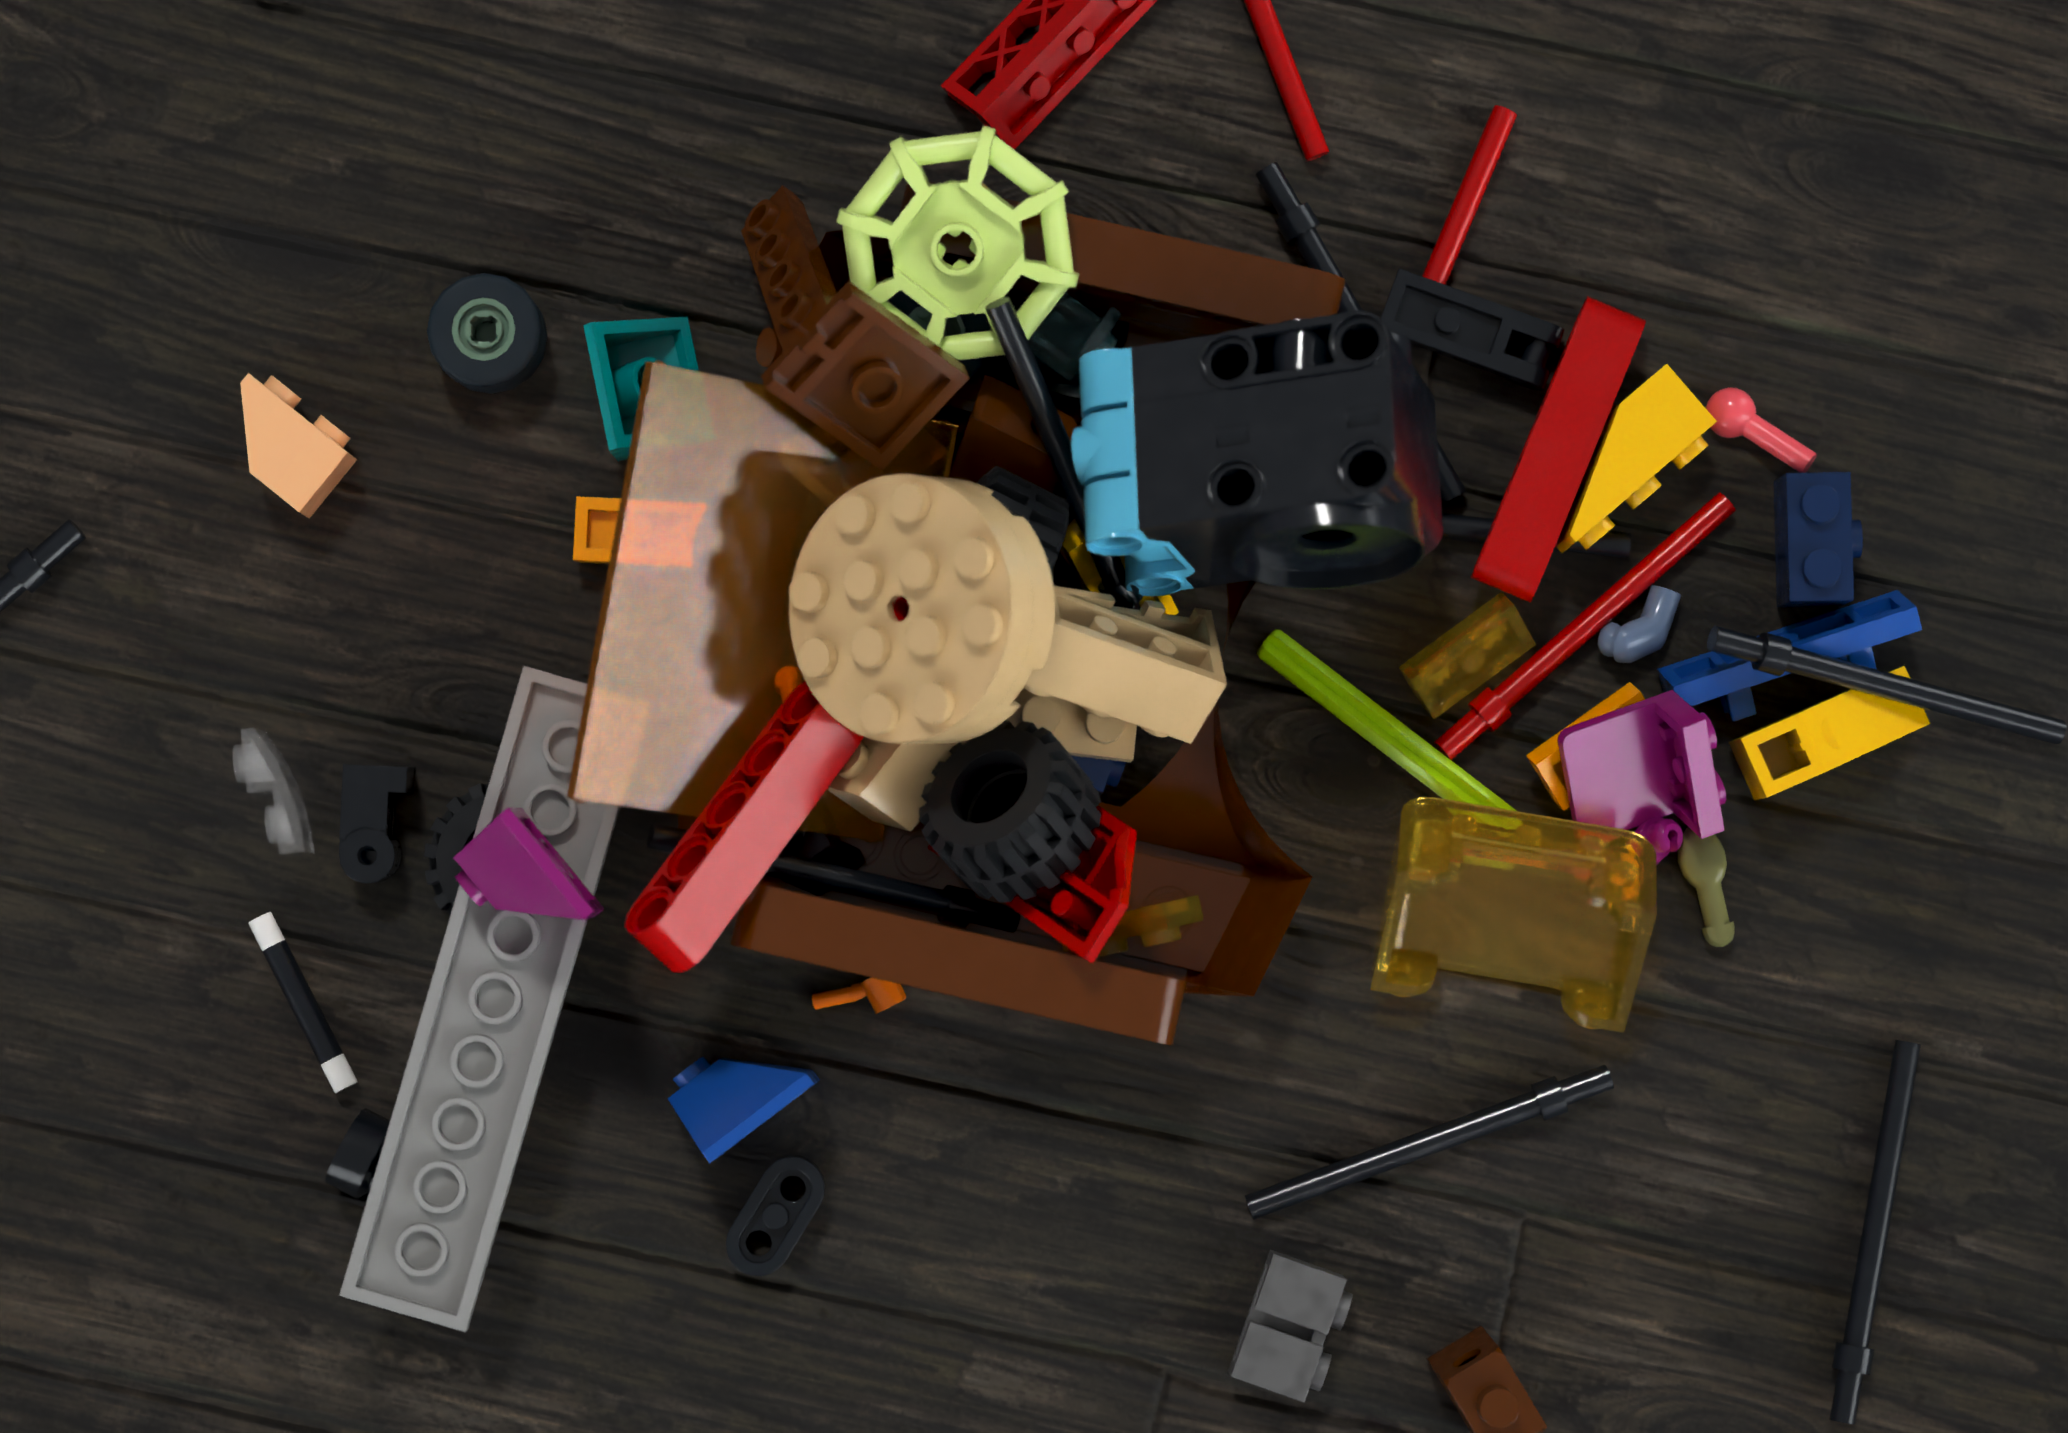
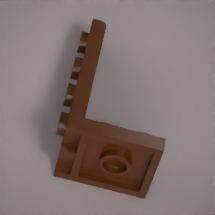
M782 185L769 200L764 199L751 210L745 221V226L741 230L783 351L761 375L765 389L883 471L970 377L965 365L850 281L836 293L804 204L792 191Z

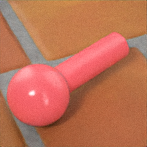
M1724 388L1714 393L1708 400L1706 409L1717 421L1710 429L1717 435L1725 438L1744 436L1799 473H1806L1813 464L1817 453L1758 416L1754 401L1745 391L1738 388Z

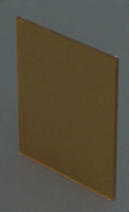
M660 360L654 362L646 361L567 798L573 799L577 803L588 801L699 817L794 688L805 681L797 664L790 633L789 587L798 557L810 531L830 505L852 488L868 480L894 474L949 478L958 425L952 424L949 420H930L882 471L766 390L764 385L669 366ZM826 790L797 830L860 838L871 843L882 841L885 824L870 820L836 795Z

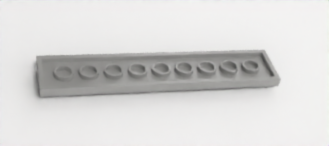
M523 666L473 839L508 807L522 808L595 897L651 703ZM459 885L339 1296L463 1332L468 1330L588 919L580 920L497 910L489 901L479 907Z

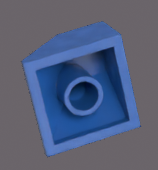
M702 1056L673 1078L679 1090L667 1099L701 1153L711 1163L811 1088L820 1079L810 1069L721 1058L710 1066L704 1056Z

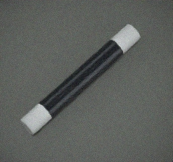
M272 912L253 919L248 924L334 1093L336 1094L356 1084L358 1081Z

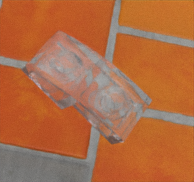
M256 728L241 729L242 744L233 746L234 772L238 783L246 782L247 793L254 795L273 794L274 805L265 807V825L269 843H278L279 854L292 856L315 853L306 806L287 762L264 731Z

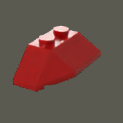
M1099 805L1096 808L1101 813L1100 826L1091 830L1096 839L1089 851H1082L1078 857L1081 861L1080 865L1073 872L1067 870L1059 877L1061 883L1050 890L1044 886L1038 889L1037 896L1023 900L1017 894L1011 902H1004L1092 964L1128 908L1137 835L1135 829ZM929 844L927 848L934 852L936 855H938L937 852L933 849V847Z

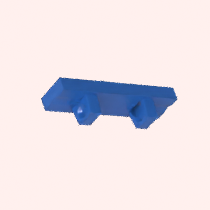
M1895 590L1768 633L1790 639L1792 647L1877 669L1872 646L1921 631L1922 626L1917 606L1901 592ZM1712 651L1657 669L1663 692L1673 690L1690 706L1719 697L1723 711L1730 715L1732 721H1738L1757 714L1751 686L1791 674L1785 671L1781 676L1757 671L1752 668L1749 661Z

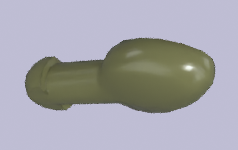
M1687 827L1683 833L1681 847L1678 849L1680 870L1688 883L1697 890L1705 926L1701 930L1705 940L1711 946L1724 947L1733 941L1735 935L1734 921L1730 922L1721 885L1727 868L1725 850L1715 834L1701 839Z

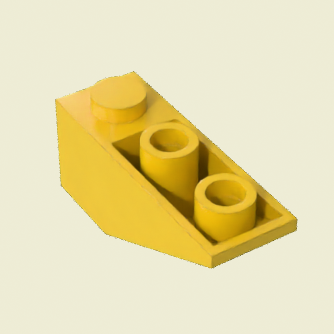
M1665 364L1609 413L1556 544L1557 549L1561 553L1565 552L1577 541L1587 550L1615 526L1607 515L1621 503L1626 501L1634 510L1662 486L1654 476L1671 461L1679 470L1682 469L1709 446L1701 435L1717 421L1668 364Z
M1905 666L1888 672L1910 678ZM1849 689L1732 740L1729 744L1753 799L1759 800L1768 798L1923 728L1929 725L1930 722L1923 708Z

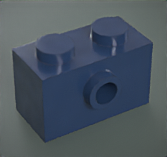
M1851 472L1784 474L1773 481L1777 607L1842 606L1854 601L1853 558H1860L1862 555L1863 531L1861 521L1852 520Z

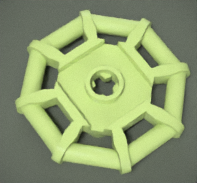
M983 126L982 130L978 132L905 141L900 136L889 143L891 147L890 152L846 209H839L836 221L842 225L850 282L958 361L1005 355L985 307L997 299L1004 298L1021 275L1040 282L1016 313L1027 340L1031 338L1068 288H1076L1080 275L1074 271L1064 198V195L1069 191L1064 182L1061 180L1056 183L995 135L996 129ZM972 159L967 180H948L943 183L929 184L922 165ZM989 165L1030 196L1016 207L1005 201L982 183ZM904 177L916 194L895 222H891L875 215ZM1039 212L1046 261L1026 259L1025 235L1022 230L1021 221L1033 217ZM963 231L972 237L973 240L969 248L976 256L970 263L959 259L952 266L942 258L947 248L940 240L946 233L957 237ZM870 236L888 238L892 251L893 277L879 283L876 282ZM898 291H903L932 314L927 329L922 328L887 300ZM985 313L992 330L944 336L947 318L957 317V315Z

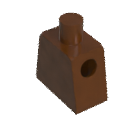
M985 375L948 478L977 483L993 467L999 466L1051 493L1057 491L1064 494L1021 391L994 377ZM1057 410L1072 442L1073 430L1076 428L1077 423L1073 417Z
M1482 1326L1477 1327L1426 1358L1471 1433H1543L1547 1429L1544 1420L1505 1355ZM1475 1355H1478L1476 1358H1474L1472 1361L1468 1362L1467 1364L1462 1365V1366H1459V1365H1460L1461 1363H1463L1465 1360H1467V1359H1469V1358H1471V1357H1473V1356H1475Z

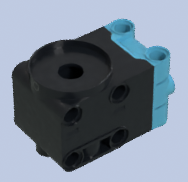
M1353 311L1308 319H1291L1276 324L1124 349H1098L1082 355L1079 359L1081 417L1083 420L1081 421V427H1076L1073 430L1071 448L1077 478L1081 485L1085 486L1086 548L1091 553L1102 556L1125 555L1127 591L1133 592L1130 585H1134L1139 588V594L1142 596H1164L1174 594L1180 590L1251 580L1266 585L1294 589L1354 587L1387 580L1411 570L1439 544L1442 538L1443 524L1435 400L1432 392L1412 365L1410 339L1402 334L1390 333L1377 315L1368 311Z

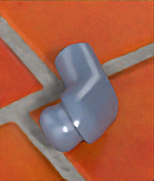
M1651 585L1640 618L1627 622L1622 626L1611 622L1602 628L1598 637L1600 652L1604 656L1614 657L1616 662L1632 663L1660 650L1666 642L1681 594L1664 587Z

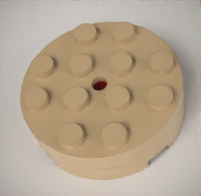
M912 474L881 476L868 480L843 494L830 505L810 531L801 549L789 587V621L792 644L798 667L811 692L821 706L846 728L869 739L889 743H956L973 739L989 732L1003 723L1020 707L1014 701L1024 687L1032 669L1043 670L1050 650L1055 622L1054 586L1046 554L1031 525L1023 516H1013L1002 503L991 496L994 491L970 481Z

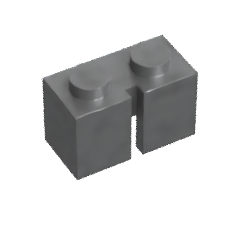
M1270 1250L1228 1369L1230 1376L1301 1402H1305L1309 1388L1320 1391L1332 1357L1331 1354L1322 1352L1326 1335H1328L1330 1327L1337 1330L1342 1329L1353 1297L1352 1293L1343 1291L1347 1279L1341 1274Z

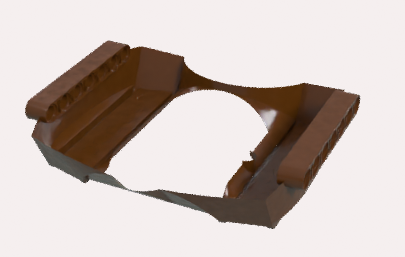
M906 183L899 215L916 194L908 183ZM1004 199L1013 207H1016L1019 203H1021L1013 200ZM1039 212L1037 215L1021 221L1022 230L1025 235L1024 246L1026 259L1046 261ZM1067 213L1074 271L1080 275L1076 288L1069 287L1055 306L1128 322V337L1123 349L1220 334L1231 330L1276 324L1291 319H1308L1338 314L1345 285V279L1338 275ZM843 230L826 232L819 245L836 293L850 281ZM963 231L957 237L951 236L949 233L944 234L940 242L947 248L945 255L942 257L945 262L952 266L959 259L965 260L968 263L972 262L976 256L969 248L973 240L972 237ZM870 236L876 282L879 283L886 280L889 272L893 269L892 251L888 238ZM1021 275L1007 294L1027 299L1040 282ZM984 364L936 413L926 426L964 433L981 387V373ZM764 384L750 428L739 478L716 494L706 505L694 526L691 536V570L697 588L708 605V612L696 661L683 745L678 828L689 830L769 722L767 712L772 691L771 677L777 669L784 635L777 634L788 551L807 490L780 465L776 458L774 447L790 433L800 435L814 423L766 390ZM1055 404L1057 410L1073 417L1077 423L1076 427H1081V421L1083 420L1081 409ZM828 446L821 450L819 453H817L815 455V458H818L822 453L827 452ZM1255 581L1227 584V631L1223 654L1233 623L1244 600L1255 585ZM1218 699L1191 744L1184 742L1176 755L1143 790L1122 807L1106 803L1099 804L1100 807L1135 829L1137 835L1128 908L1093 964L1080 957L1021 914L1019 925L1014 933L969 923L967 927L962 928L940 923L937 915L836 891H829L818 896L784 882L780 878L767 875L762 877L738 910L730 945L1173 1046L1184 993L1254 997L1313 876L1292 861L1270 839L1242 797L1229 767L1222 741ZM828 790L822 795V801L840 840L859 848L863 854L865 862L856 870L941 890L946 885L969 889L941 857L927 848L929 843L921 831L925 826L920 821L911 832L871 821ZM975 893V898L987 900V899H985V898H982V897L978 896V895ZM994 896L990 897V898L987 900V901H992V902H996V903H1000V904L1007 905V904L1004 903V902H998L997 899H996Z

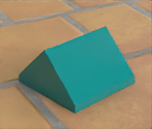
M688 317L604 321L583 325L608 448L617 461L702 444L713 440Z

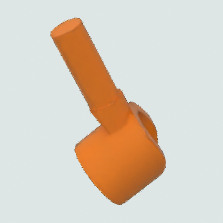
M871 977L861 983L852 984L850 987L812 994L814 1009L817 1010L856 1002L867 996L875 1014H878L904 1001L906 994L901 984Z

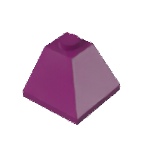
M508 807L454 857L455 861L463 869L455 878L479 907L489 901L497 910L580 920L593 918L604 910L603 906L522 808Z

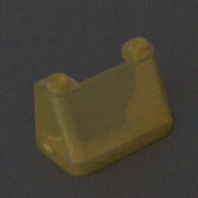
M1436 797L1411 799L1403 806L1397 828L1372 964L1370 990L1391 993L1399 997L1423 994L1432 988L1437 968L1561 989L1563 1010L1582 1027L1624 1033L1657 916L1656 852L1654 846L1648 839L1638 833L1620 828Z

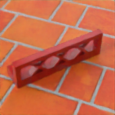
M1022 0L944 81L941 87L950 98L977 116L984 126L996 129L995 135L1015 150L1157 0ZM1039 25V31L1029 42L1015 46L1016 39L1027 28ZM996 70L995 77L977 96L968 91L984 73Z

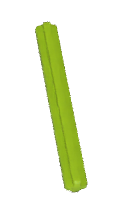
M1273 630L1258 648L1257 655L1262 661L1497 841L1503 843L1509 841L1520 828L1524 820L1521 813L1282 630Z

